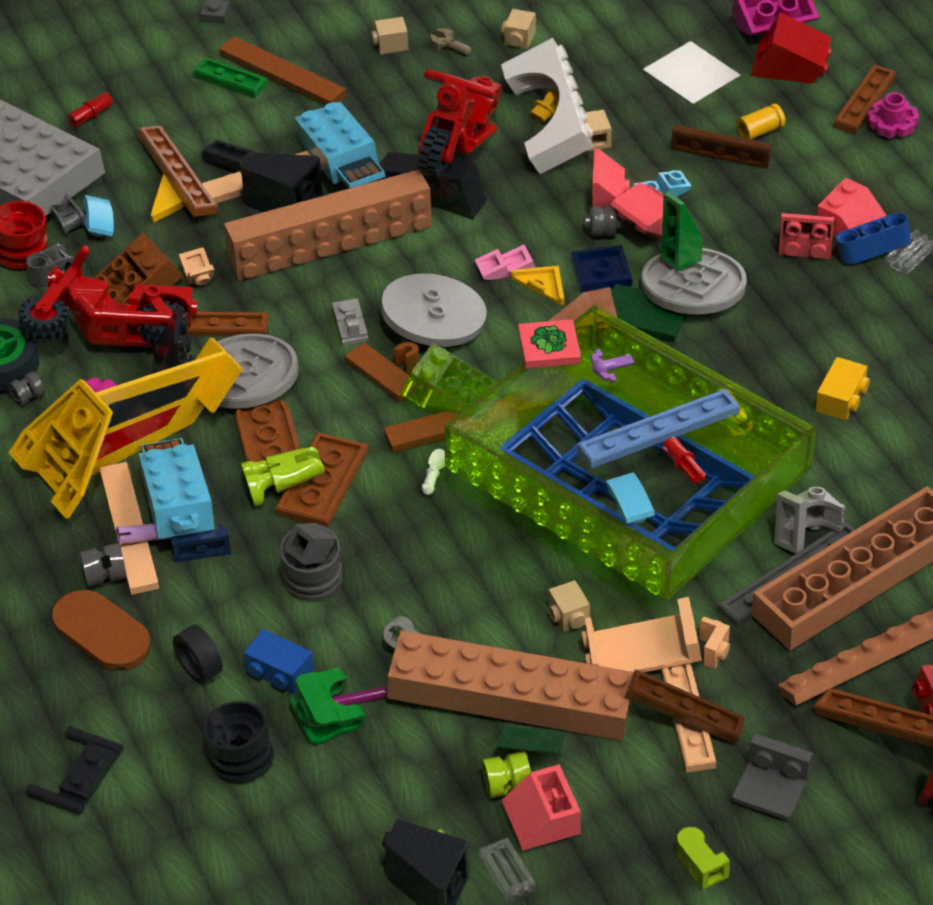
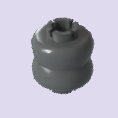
M611 205L604 207L591 206L589 214H584L585 230H589L593 238L601 236L614 237L617 229H621L622 218L617 215L616 209Z

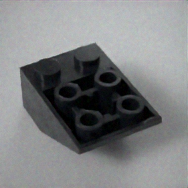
M182 305L176 307L155 344L151 374L194 361L193 355L188 354V352H191V337L186 336V333H188V316H183Z

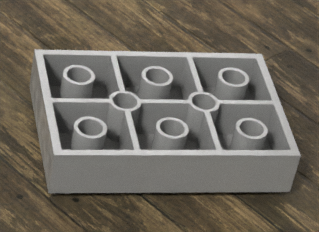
M0 100V206L8 202L27 201L38 205L44 210L46 216L51 212L50 207L52 204H60L65 200L66 193L71 198L105 174L99 148Z

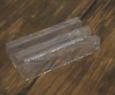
M915 229L911 233V242L904 247L891 251L885 258V264L904 274H908L933 251V238L928 240V235L923 234L920 236V231ZM923 245L924 247L914 255V252ZM906 259H910L904 265H901Z
M508 837L480 849L482 860L507 901L513 900V896L516 894L519 897L525 895V890L529 889L530 892L536 890L535 881ZM504 848L524 882L520 883L499 849ZM490 853H493V855L495 856L502 870L504 871L510 883L512 884V887H510L507 883L506 879L504 878L503 874L501 873L500 869L498 868Z

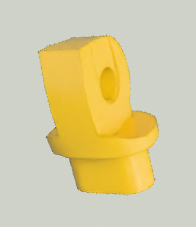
M551 90L543 101L536 100L534 102L535 107L529 112L530 116L541 123H545L549 118L552 119L559 104L560 93Z

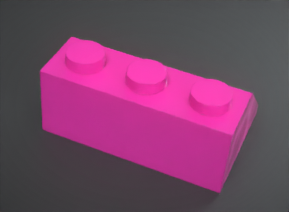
M734 0L731 10L739 30L751 36L766 33L780 12L801 23L819 20V15L812 0Z

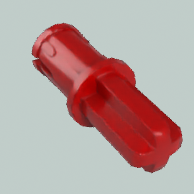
M103 93L90 102L85 101L83 106L67 115V118H71L68 119L69 123L74 128H77L88 119H95L99 112L111 106L113 99L108 93Z
M676 437L668 438L663 443L664 447H662V450L674 462L676 470L682 471L695 485L700 484L705 479L706 474L694 461V454L687 451Z

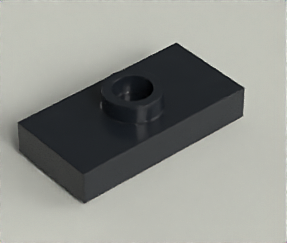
M217 139L201 151L202 159L240 171L243 162L255 153L254 151Z

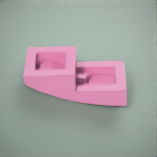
M525 245L503 255L496 249L475 259L484 280L511 277V270L536 268Z

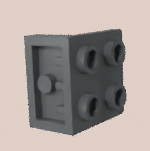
M755 734L751 741L750 761L733 793L732 801L784 820H790L811 777L813 753Z

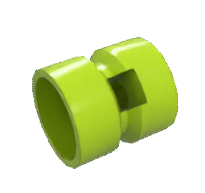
M525 751L507 754L505 760H502L499 756L482 759L483 778L489 798L506 796L509 790H513L531 773Z

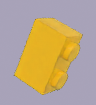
M836 357L817 392L816 411L847 421L852 411L856 412L860 403L861 393L865 394L869 387L870 378L866 377L868 366Z

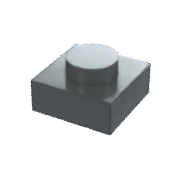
M206 0L201 12V21L224 24L230 10L229 2Z

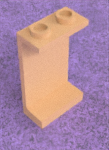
M689 597L677 599L680 614L594 631L591 617L585 618L587 630L582 631V638L585 649L590 648V653L585 654L586 663L632 672L635 669L649 672L702 661Z

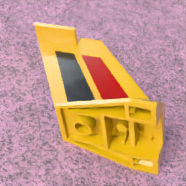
M210 337L194 361L96 393L84 380L80 379L21 432L10 449L9 454L22 469L38 472L56 493L51 500L52 504L65 518L69 519L83 498L91 476L99 473L100 467L114 465L141 451V445L158 442L193 424L204 406L214 413L243 368L214 338Z

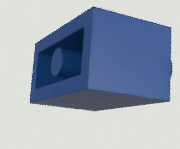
M264 629L243 652L246 672L254 678H261L273 684L276 688L286 690L292 694L298 691L295 685L297 677L305 673L314 672L313 654L311 651Z

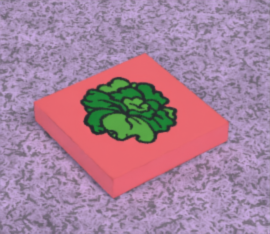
M573 319L518 324V334L525 368L581 364V354Z

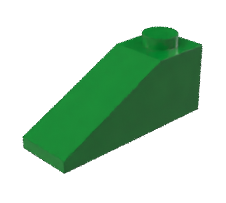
M666 192L663 195L661 260L676 271H680L702 261L703 238L685 203L669 192Z

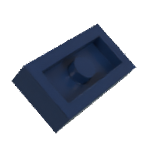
M222 523L218 524V530L171 537L175 562L231 554L228 528L224 529Z

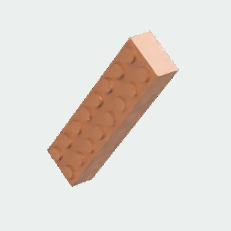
M415 170L224 223L229 264L237 280L241 281L432 227L430 187L420 170Z
M926 486L753 592L752 616L786 648L792 650L933 562V490Z
M400 631L388 674L387 698L623 741L632 700L625 697L633 672Z

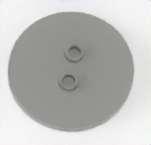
M702 248V261L680 271H676L663 262L660 253L645 264L641 274V287L647 298L662 308L684 314H709L725 310L739 302L746 291L747 277L743 267L730 256Z
M412 274L396 279L384 290L381 301L382 316L395 332L413 342L435 347L456 346L473 340L483 330L487 315L486 306L482 298L472 288L453 278L436 274Z
M241 334L218 341L224 350L243 368L219 407L249 408L262 405L278 398L294 384L299 372L297 355L294 349L285 341L265 334Z

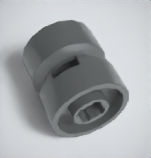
M120 543L103 546L102 551H98L96 548L80 551L87 587L101 585L105 579H109L111 582L127 579ZM109 560L110 567L103 570L102 561Z

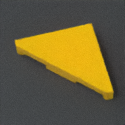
M164 174L151 212L153 223L186 207Z
M559 266L511 270V280L560 306L564 305Z

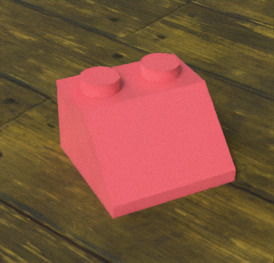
M594 149L593 206L604 207L610 205L614 199L629 190L630 180H625V169L600 149Z
M847 178L818 205L817 216L834 217L833 237L835 238L844 230L887 216L867 187Z

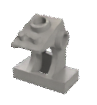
M811 487L799 495L792 494L786 490L778 493L774 544L796 554L804 549L805 528L807 527L818 530L826 526L842 532L844 504H840L821 487Z

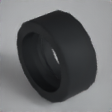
M193 624L173 636L172 643L176 656L184 670L193 680L202 684L222 672L223 663L220 653L211 637L200 626Z

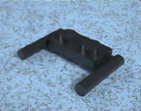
M69 726L66 729L65 737L86 744V747L59 785V793L29 784L26 789V795L80 815L84 811L85 804L88 803L117 756L122 754L123 745Z

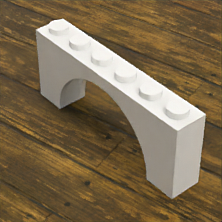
M553 38L501 64L505 80L515 95L541 88L556 90L560 93L557 110L550 122L536 136L524 142L528 157L539 174L593 148L590 139L593 136V132L589 124L585 123L588 117L583 107H580L583 101L579 93L575 91L578 86L573 76L570 75L573 73L569 62L565 60L568 58L564 47L562 45L558 46Z

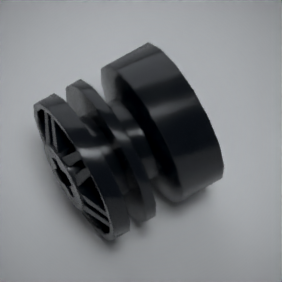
M233 701L215 708L207 716L203 726L213 770L220 778L228 782L244 783L253 781L267 772L272 766L274 752L265 713L259 706L247 701Z

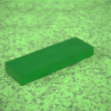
M207 57L193 70L194 78L252 98H256L268 85V80L265 77Z

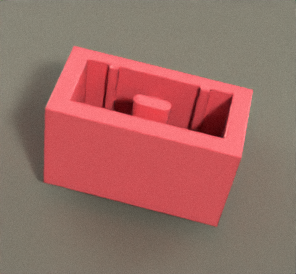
M638 183L612 201L610 205L618 210L617 215L628 222L632 220L636 223L634 227L643 234L648 235L650 233L659 239L662 238L664 194L656 188Z
M782 213L779 255L831 259L834 217Z
M560 765L529 773L502 799V806L522 851L581 834V811Z

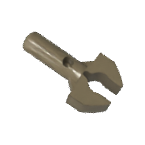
M436 29V36L430 34L433 49L439 51L444 47H448L466 56L471 53L469 46L453 39V31L450 29Z

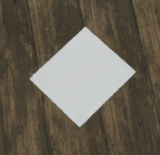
M691 41L643 69L693 104L740 76L739 73Z

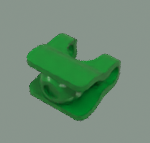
M340 668L305 673L296 679L295 685L299 692L291 695L289 703L307 740L313 745L322 744L340 735L359 729L366 720V715L361 706L357 704L342 705L332 698L333 695L339 694L346 685L347 678Z

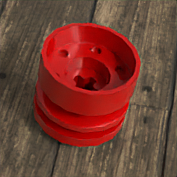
M14 201L0 206V264L11 269H27L26 259L28 256L48 248L46 216L44 210L38 205L27 201Z

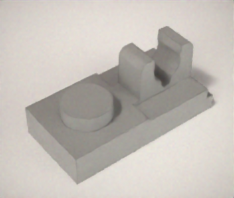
M358 298L332 303L342 346L368 342V333Z

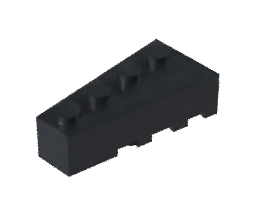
M388 152L379 163L386 177L378 179V181L419 170V155ZM453 158L440 177L420 171L430 187L432 207L473 220L487 202L477 166L473 160Z

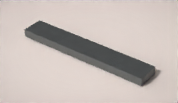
M844 522L842 524V532L832 530L718 604V612L736 628L740 627L754 618L752 616L753 592L856 529L847 522Z

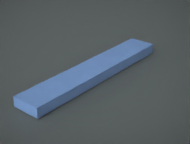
M726 389L580 442L577 444V452L592 469L664 442L668 438L683 435L739 414L740 405Z

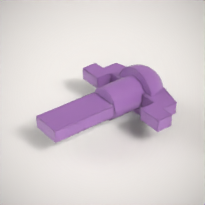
M600 349L595 350V354L591 355L593 372L599 375L603 381L609 380L610 383L616 382L617 379L613 373L608 374L607 371L634 364L630 354L604 361L600 359L603 357Z

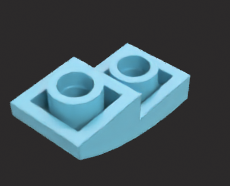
M681 171L658 173L656 181L640 182L656 188L662 194L669 192L675 197L691 189V184Z
M85 195L82 205L86 211L84 224L87 231L97 237H104V235L113 236L114 222L110 201Z
M634 472L606 480L608 491L617 502L618 512L627 524L640 523L646 520V518L655 515L651 502Z

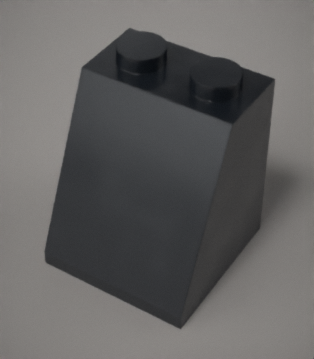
M255 152L241 166L240 173L242 175V191L245 206L258 211L267 212L323 196L320 157Z
M397 819L392 830L388 829L382 842V847L386 851L384 866H387L388 880L416 905H456L469 879L467 840Z

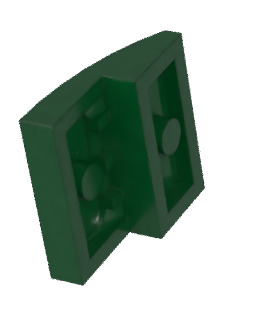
M502 726L501 735H498L497 747L559 754L564 743V734L557 731Z

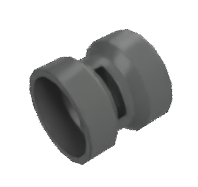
M33 371L25 374L21 380L16 379L8 383L9 393L19 407L29 403L31 398L37 399L45 395L44 386L38 375Z

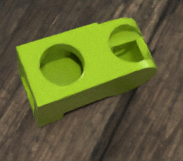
M686 827L679 831L677 835V856L702 890L729 877L730 860L723 852L718 855L712 852L705 843L704 834L700 829Z

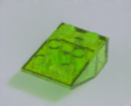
M432 343L411 372L401 395L423 408L481 417L502 384Z

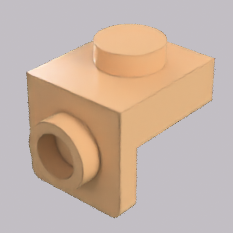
M204 247L179 254L178 259L188 286L193 284L197 286L204 285L213 279L214 267L210 265Z
M703 617L700 621L699 638L707 642L704 649V666L715 669L720 659L725 660L729 652L730 626Z

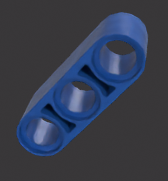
M903 213L890 214L840 232L836 237L840 261L844 264H855L908 245L911 242V234L907 215Z

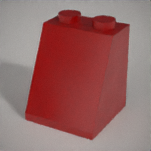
M780 12L757 46L751 75L760 78L813 84L818 76L822 77L828 68L826 61L832 51V48L829 47L831 37Z

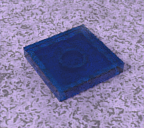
M622 245L571 252V260L581 293L608 287L613 289L615 284L632 286L633 280Z

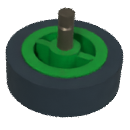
M0 318V391L8 390V383L16 379H23L24 375L31 371L36 372L39 365L37 343L33 342V337L28 340L25 338V334H21L19 321Z

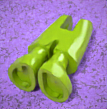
M315 447L267 456L264 461H246L241 463L255 507L263 504L264 492L268 487L274 485L277 493L320 476L325 471L319 452Z

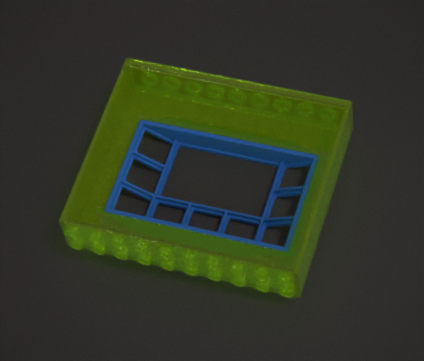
M593 305L573 321L581 354V364L525 368V363H521L445 425V467L451 472L467 479L473 485L487 491L494 498L510 505L517 512H521L533 519L537 524L548 528L560 538L576 545L583 552L599 559L606 566L614 568L629 580L637 582L651 593L668 601L776 502L778 493L784 490L788 491L812 468L816 428L598 306ZM600 349L603 357L600 359L604 361L630 354L634 364L607 371L608 374L613 373L617 379L616 382L610 383L609 380L603 381L599 375L593 372L591 355L595 354V350ZM726 389L740 405L739 414L676 437L687 451L694 454V461L706 474L705 478L710 481L669 518L662 516L654 511V516L646 518L648 521L659 526L652 533L634 523L627 524L618 510L614 512L590 497L596 491H599L615 500L609 493L605 481L572 462L580 455L577 452V444L561 456L538 431L542 425L557 415L579 439L578 443L605 434L614 426L618 428L624 427ZM580 394H584L605 418L589 434L564 409L566 405ZM528 437H531L554 464L544 470L513 452V450ZM664 442L651 446L659 452L668 456L662 450V447H664ZM563 470L588 485L579 491L555 476ZM720 486L741 488L728 501L707 498ZM694 509L716 511L702 524L681 521ZM670 532L690 534L676 548L661 540L663 536Z

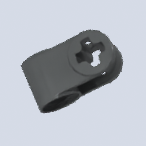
M67 193L62 203L52 204L50 207L51 212L48 214L64 237L71 230L80 226L86 227L84 224V212Z
M55 244L50 248L28 256L26 265L30 285L34 287L47 286L48 271H53L54 266H57L66 273L72 265L74 257L68 255L65 246Z

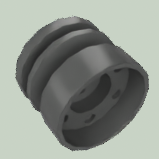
M325 526L321 527L336 538L325 563L305 565L285 551L284 546L292 530L283 538L280 545L284 586L291 595L299 600L309 602L324 600L332 596L340 588L343 580L340 542L335 533Z

